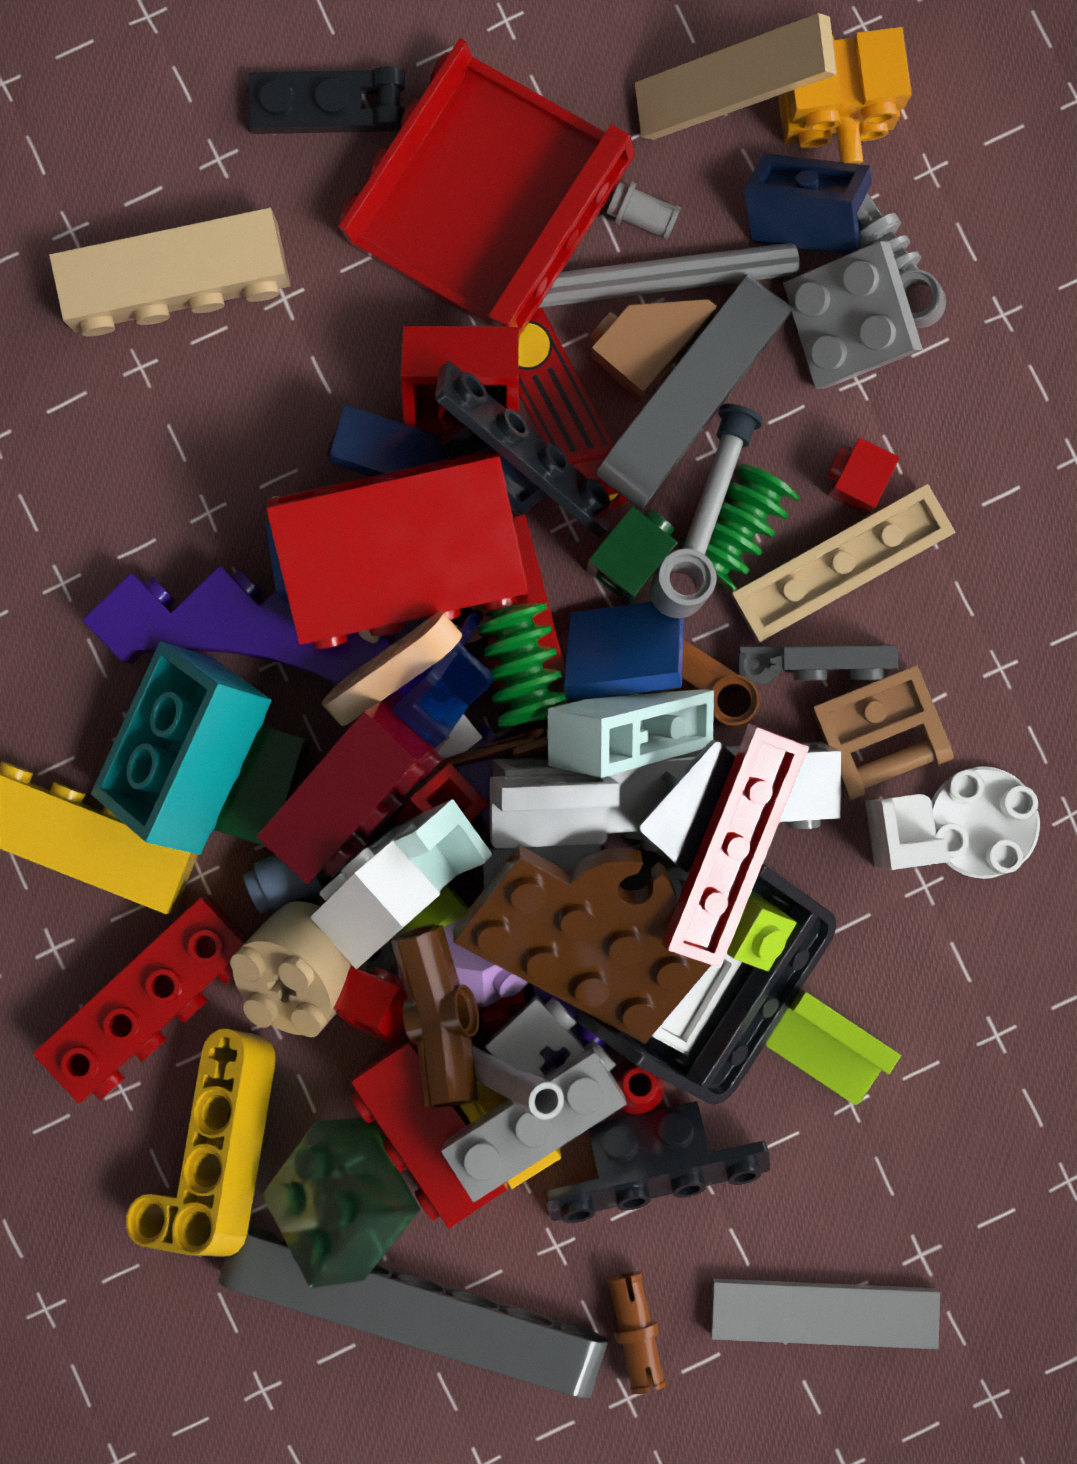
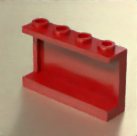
M494 449L267 499L266 509L299 645L312 642L315 649L330 648L345 643L348 640L346 634L369 630L371 636L392 634L404 628V621L426 617L427 620L441 611L452 620L461 615L460 609L480 604L483 605L484 610H498L516 604V596L529 593L499 454Z

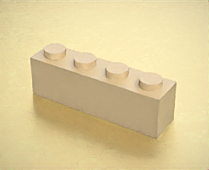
M271 208L50 254L63 321L74 332L81 331L83 336L89 337L108 334L115 330L114 324L135 319L139 325L160 323L170 318L169 312L191 308L193 313L216 311L225 306V300L246 296V300L250 302L272 299L279 295V289L291 286L278 223Z

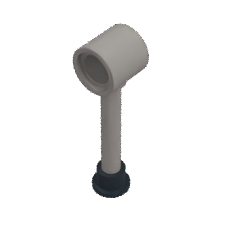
M730 403L720 406L718 415L722 420L716 434L718 439H720V443L683 549L669 554L652 577L650 583L651 600L654 606L668 617L680 619L693 615L714 591L716 571L710 559L705 556L741 448L749 445L753 431L759 429L763 422V418L750 408ZM673 573H683L689 576L694 582L695 594L682 595L676 592L671 586L670 575Z

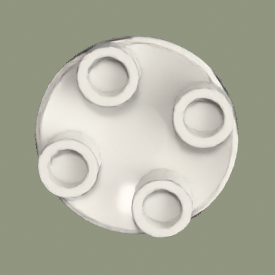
M973 767L962 770L948 778L936 791L931 801L937 838L947 839L950 862H946V864L963 875L989 879L1014 872L1028 859L1036 846L1040 831L1037 796L1032 789L1026 787L1019 779L1006 771L993 767Z

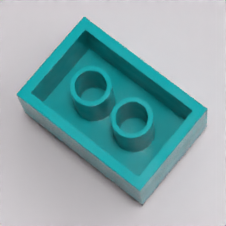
M160 641L91 795L145 842L201 855L209 835L217 824L218 816L234 782L239 777L241 766L252 742L264 723L265 714L272 700L215 658Z

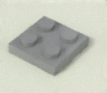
M879 241L783 283L789 304L793 307V317L815 389L829 388L923 350L890 242Z

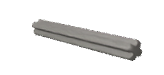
M784 243L563 271L554 282L539 308L742 282L747 275L755 280L793 276L799 270V254L796 245Z

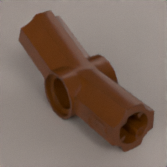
M432 923L399 933L390 941L407 994L403 1004L404 1027L410 1041L418 1047L424 1107L458 1106L478 1101L471 1037L475 1036L478 1031L479 1011L471 989L465 984L460 985L443 925Z

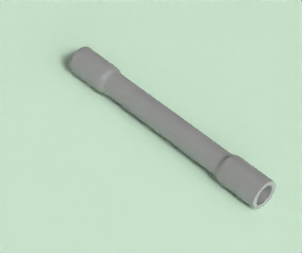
M472 1044L476 1081L509 1098L518 1108L538 1119L549 1120L560 1113L564 1105V1095L559 1086L534 1073H526Z

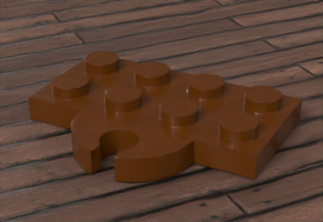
M518 845L453 929V941L455 944L645 1044L711 967L710 964L668 951L661 944L677 905V897L667 869L660 862L651 868V878L645 887L639 890H626L619 886L626 877L639 873L643 865L641 851L630 848L599 851L584 857L573 868L566 871L525 847Z

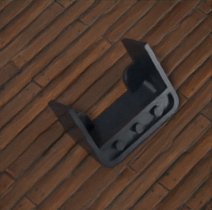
M762 864L752 890L797 923L789 935L783 951L775 959L769 971L744 962L741 963L688 1056L654 1037H651L645 1044L582 1011L575 1021L641 1069L709 1104L716 1105L722 1103L738 1088L829 946L836 930V918L832 912Z

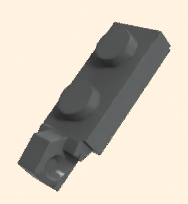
M890 644L739 646L738 675L748 678L753 683L767 685L783 670H793V680H827V669H849V679L874 680L883 679V669L898 668V648Z

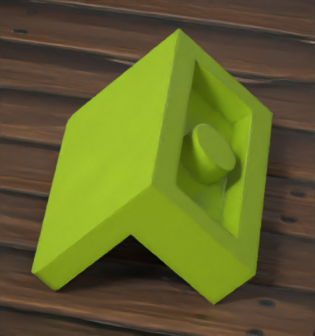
M800 989L765 1044L768 1048L854 1105H858L862 1101L881 1070L890 1074L902 1056L803 989Z

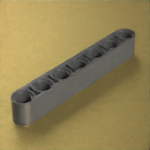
M251 1225L248 1227L247 1237L241 1249L232 1256L225 1257L218 1279L222 1286L250 1297L580 1398H591L608 1345L607 1338L592 1330Z

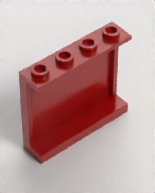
M459 38L451 52L443 53L435 63L431 73V83L421 99H414L406 108L401 120V130L392 144L384 146L376 155L371 166V176L361 192L352 194L345 203L341 212V223L338 227L352 247L487 327H519L520 337L634 159L635 152L631 136L612 124L605 132L474 58L467 42Z

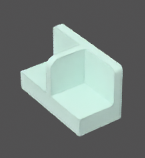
M453 799L391 827L368 847L376 855L390 842L394 841L438 891L458 874L480 866L492 857L491 851Z

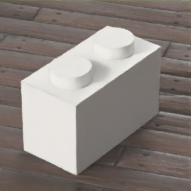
M392 841L376 855L367 847L341 870L342 873L320 891L319 894L326 902L310 918L334 943L354 968L358 969L441 893L400 847Z

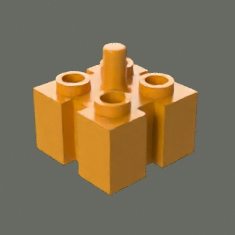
M902 27L858 32L854 38L834 40V36H832L837 75L778 95L784 144L799 142L802 148L821 147L833 142L832 134L837 133L841 162L861 164L863 162L861 141L880 139L888 135V130H894L900 118V110L905 109L912 95Z

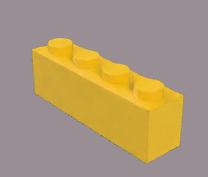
M0 762V849L161 913L169 914L176 912L198 854L147 843L105 806L101 811L82 803L85 793L57 782H53L51 789L48 790L30 783L33 775L32 772L7 762Z

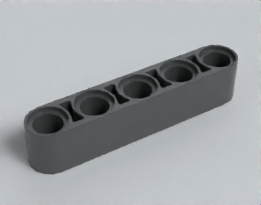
M747 275L618 440L598 468L595 476L640 509H643L792 312L793 307Z

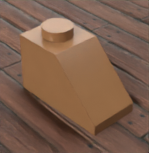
M707 299L628 305L619 317L610 312L590 336L595 342L591 350V360L641 402L711 322L717 306Z

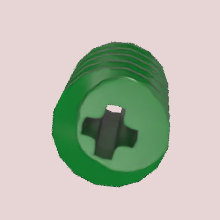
M743 463L738 464L734 469V475L740 484L729 483L725 495L728 503L723 502L705 553V556L714 565L716 583L731 592H735L737 588L727 575L729 571L732 570L746 575L750 571L740 557L741 554L746 552L760 556L763 553L753 539L754 536L760 534L773 538L776 534L766 520L768 516L784 520L789 516L779 502L781 498L800 501L798 495L779 478L761 468ZM686 538L682 542V547L684 546Z
M526 603L483 614L492 616V618L478 627L479 636L497 639L496 642L482 650L485 659L501 661L502 663L487 673L488 680L506 684V687L492 695L493 703L511 706L509 711L497 718L498 726L514 727L548 720V708L555 707L566 700L565 693L548 691L547 689L549 684L562 677L561 671L543 668L542 665L543 662L557 654L556 648L539 646L537 641L552 632L551 625L533 622V617L547 609L546 603Z

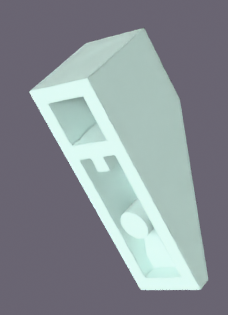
M699 689L592 698L548 708V766L602 778L704 749L713 740L714 691Z

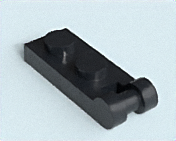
M384 66L373 70L250 72V129L252 134L401 130V120L405 112V108L400 106V92L405 90V71L399 67ZM362 94H378V106L373 109H362Z

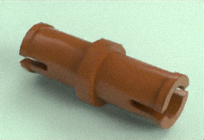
M642 1272L624 1273V1278H619L618 1275L610 1277L606 1281L610 1288L618 1328L614 1330L616 1344H622L631 1383V1394L649 1393L650 1386H653L655 1391L666 1387L667 1384L663 1377L655 1336L659 1335L657 1321H651L642 1283Z

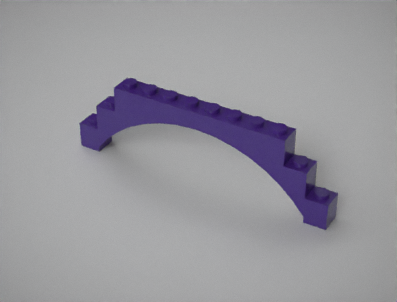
M221 566L174 611L169 606L176 599L157 579L151 576L144 582L140 577L130 573L82 620L121 661L133 664L142 654L155 653L159 642L163 641L191 651L233 653L275 661L321 676L335 684L340 683L352 672L392 645L383 635L378 642L370 643L364 640L358 632L346 634L348 640L345 643L330 648L315 649L312 642L299 645L289 600L282 601L277 591H275L259 605L256 600L263 592L240 569L231 576ZM421 674L388 696L390 697L400 691L420 708L440 690L444 689L462 712L468 707L445 683L435 690ZM483 723L477 729L483 738L467 751L499 741L500 739ZM501 756L454 767L489 803L488 807L481 814L489 829L490 777H493V760L503 759ZM601 844V851L605 850L606 848ZM533 985L534 996L537 994L545 1004L554 997L572 1017L580 1011L575 1006ZM580 1024L577 1026L573 1025L570 1028L585 1046L592 1039L602 1048L607 1045ZM547 1045L542 1050L545 1055V1062L542 1067L545 1070L553 1066L559 1067L566 1063L565 1055L568 1049L564 1046L560 1050L554 1051Z

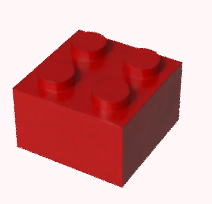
M403 326L401 388L405 425L442 436V433L458 421L455 416L435 399L439 368L447 361L452 362L463 373L468 372L477 377L485 387L486 392L504 408H510L519 413V327Z

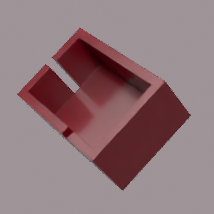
M402 692L395 693L383 700L382 703L379 702L362 712L256 837L307 885L324 872L333 878L347 863H350L372 843L374 839L370 835L382 823L387 824L409 800L405 795L418 782L422 784L443 762L444 758L438 751L450 737Z

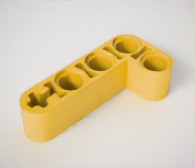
M219 1029L212 1033L205 1041L199 1064L177 1196L147 1194L133 1201L126 1215V1229L129 1237L135 1244L185 1255L216 1257L232 1256L244 1245L248 1233L275 1069V1050L267 1038L232 1029ZM231 1107V1114L228 1120V1113ZM221 1165V1174L219 1176V1168ZM211 1224V1233L209 1236V1227Z

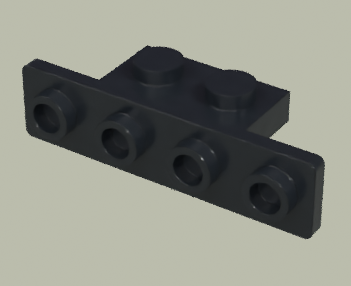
M447 361L439 368L435 399L458 419L455 424L442 433L440 448L452 458L494 449L500 456L510 506L519 514L523 515L546 496H550L597 537H601L609 531L610 498L605 488L593 478L587 479L569 463L561 449L554 444H547L528 428L525 420L519 413L513 409L504 408L486 392L483 384L473 374L463 373L450 361Z
M694 1101L592 1126L588 1131L599 1178L547 1190L544 1192V1196L552 1221L562 1220L566 1223H578L592 1218L595 1212L613 1207H618L620 1210H634L646 1206L652 1198L670 1194L678 1198L691 1197L703 1192L706 1186L726 1181L732 1185L753 1182L761 1176V1173L770 1171L769 1151L766 1141H759L710 1153L698 1102Z

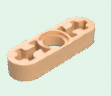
M442 611L434 614L344 678L327 694L322 701V705L341 726L347 725L359 717L363 711L376 705L437 663L454 648L461 639L462 633Z

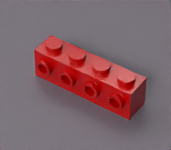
M209 895L199 898L43 1043L33 1055L78 1104L93 1094L99 1101H102L126 1078L119 1070L130 1059L136 1056L141 1062L145 1061L167 1040L161 1031L173 1019L178 1017L183 1024L187 1022L209 1001L202 992L217 978L224 985L234 978L230 960L249 938Z

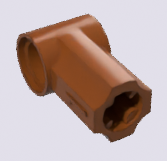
M683 639L682 687L671 690L674 692L699 689L713 690L714 719L726 727H740L747 724L755 716L759 707V693L756 686L748 678L736 674ZM729 686H737L744 689L750 698L748 711L739 717L725 715L717 704L719 693Z

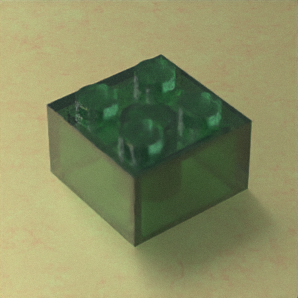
M362 1117L315 1121L262 1193L268 1209L273 1215L310 1289L364 1281L420 1211L401 1173L386 1154L382 1146L383 1141L373 1123L368 1124Z

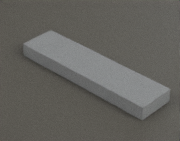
M713 1278L710 1335L712 1340L938 1349L940 1291L937 1288Z

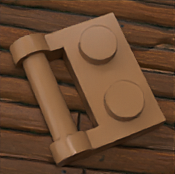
M918 665L811 708L824 742L841 751V788L848 801L865 795L864 789L933 761L938 766L954 758L951 745ZM920 725L925 741L856 768L850 754L851 752Z

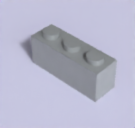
M593 1045L542 1077L559 1086L563 1092L564 1105L556 1117L549 1120L538 1119L518 1108L512 1100L508 1099L444 1140L441 1152L473 1203L627 1105L625 1095Z

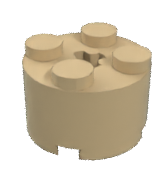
M301 901L285 904L273 913L232 956L230 963L233 969L234 980L241 996L246 1001L243 1005V1010L248 1019L255 1025L263 1028L272 1025L287 1033L315 1037L336 1015L333 1008L341 993L347 973L353 965L310 918L320 906ZM365 961L358 969L367 972V962Z

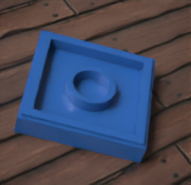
M653 602L570 613L564 683L568 702L682 687L684 618H671L662 614L654 606Z

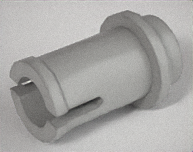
M633 181L630 186L619 182L607 214L616 217L615 223L618 225L623 220L663 237L662 239L667 241L681 207L678 205L674 206L635 189L637 183Z

